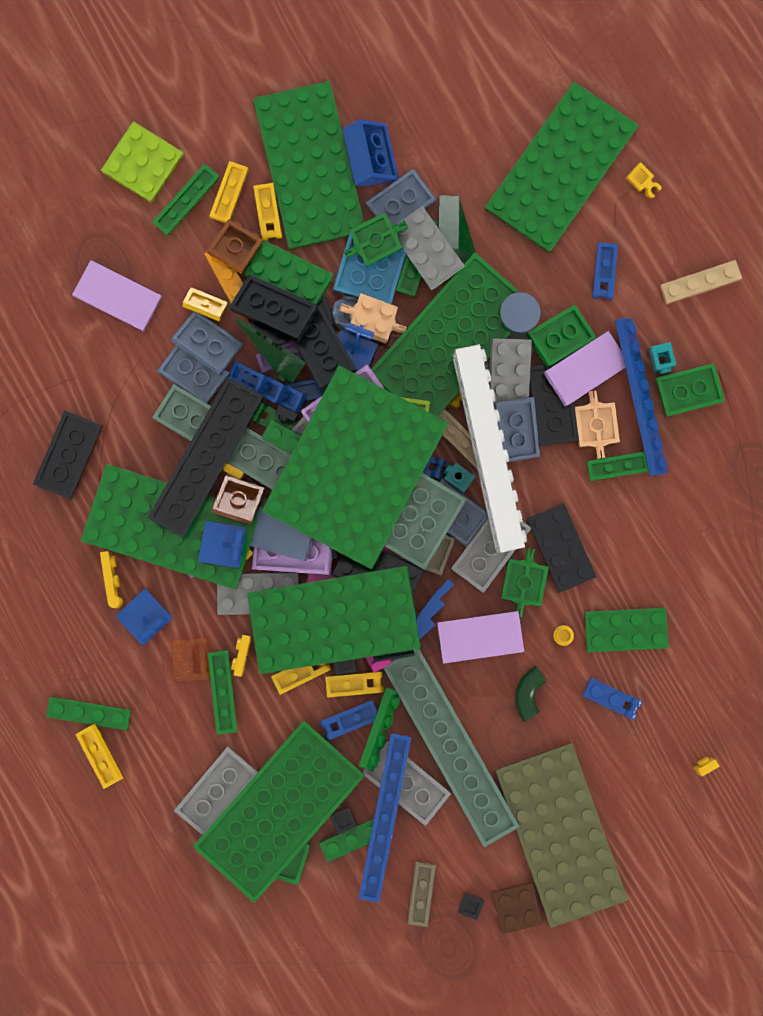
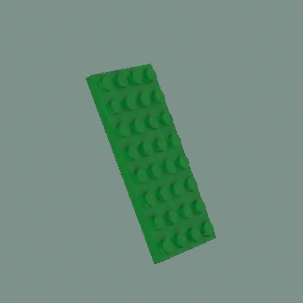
M330 81L253 98L289 251L349 237V230L364 223Z
M573 82L487 203L485 210L550 253L639 125L576 82Z
M475 252L464 264L465 267L451 278L371 369L382 386L389 392L402 398L430 401L429 413L437 417L460 392L452 357L454 351L480 344V348L485 350L487 361L490 358L491 338L506 339L512 333L501 322L500 308L508 296L520 291Z
M106 464L80 541L237 590L256 529L258 511L254 516L252 524H245L212 513L216 498L208 496L185 538H182L148 519L150 512L167 484L166 482ZM205 521L246 527L239 568L198 562Z
M408 566L247 593L259 674L421 649Z
M303 721L193 847L255 903L365 775Z

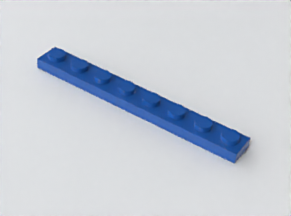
M621 318L615 320L649 473L650 476L667 474V462L662 450L663 444L659 437L658 422L655 419L653 410L654 404L649 393V383L646 380L645 365L641 358V348L636 336V326L633 319Z
M394 733L390 735L359 892V899L377 903L380 900L411 737Z

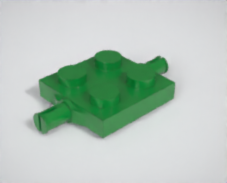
M384 212L349 230L353 237L354 246L345 250L344 253L347 259L358 253L363 258L366 266L369 267L403 250L398 239V233L407 229L408 226L405 220L394 226Z
M527 548L525 560L508 559L501 599L509 600L516 604L515 611H519V617H523L524 606L526 605L541 607L549 568L533 562L535 549Z

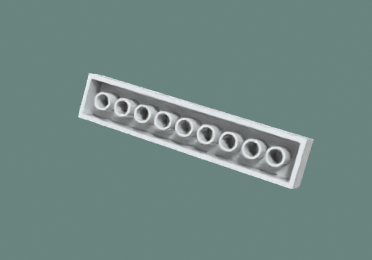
M480 344L456 349L452 357L496 553L525 547L524 543L527 542L525 531H521L520 522H522V515L515 505V502H518L516 490H512L511 487L513 475L512 471L507 469L506 462H509L507 450H503L504 434L502 429L499 430L497 424L500 421L498 410H494L493 406L495 394L493 389L490 390L489 381H491L489 369L485 370L484 361H486L485 350L480 348Z

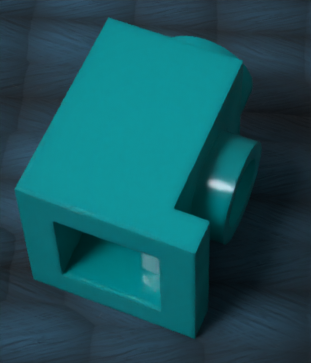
M671 342L651 346L647 350L654 372H659L660 375L672 372L671 368L676 366ZM658 358H663L664 364H660Z
M455 463L454 466L450 464L443 473L446 475L444 480L462 494L476 477L458 463ZM456 473H460L462 475V479L457 480L455 479L454 475Z

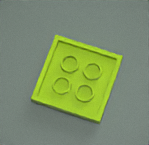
M133 121L101 171L145 200L153 203L184 156V153Z

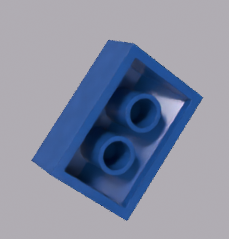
M359 119L343 128L356 186L371 187L394 182L399 179L386 123Z

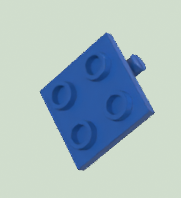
M348 322L345 328L347 331L340 329L338 337L358 371L365 365H370L378 344L370 341L373 339L375 332L365 329L363 325L357 326Z
M205 521L198 562L239 568L246 527Z
M146 588L115 616L142 646L173 619Z

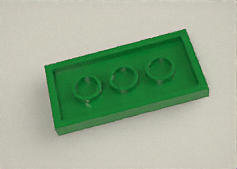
M265 240L245 271L246 277L250 274L317 305L334 279V274Z
M666 608L584 612L587 653L669 648Z

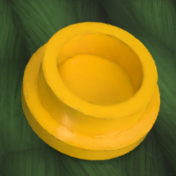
M562 625L555 629L553 638L557 644L566 646L573 641L574 633L570 627Z

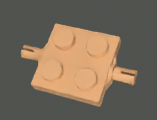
M361 293L354 307L343 303L341 305L340 311L351 315L350 323L357 326L363 325L365 329L375 332L374 340L386 344L392 330L401 334L406 330V326L395 323L397 306Z
M589 391L590 403L585 406L574 407L579 435L578 445L579 447H596L597 459L605 458L604 446L620 442L615 402H598L597 391Z

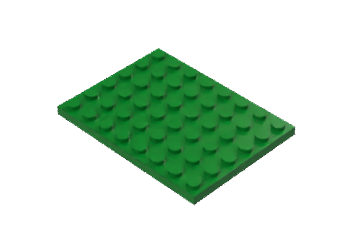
M339 365L262 512L372 569L443 435L448 422Z

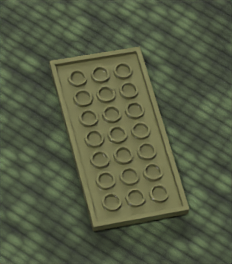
M573 743L495 769L506 803L520 826L516 831L551 928L628 901Z

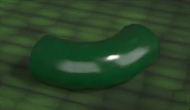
M536 665L520 678L515 690V706L523 722L540 712L535 702V694L546 683V680Z

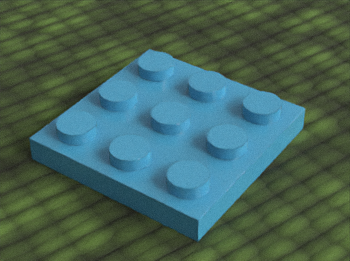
M351 233L349 234L345 250L354 246ZM403 249L369 267L366 266L363 258L358 253L348 259L344 253L333 291L359 298L361 293L392 304L406 252Z

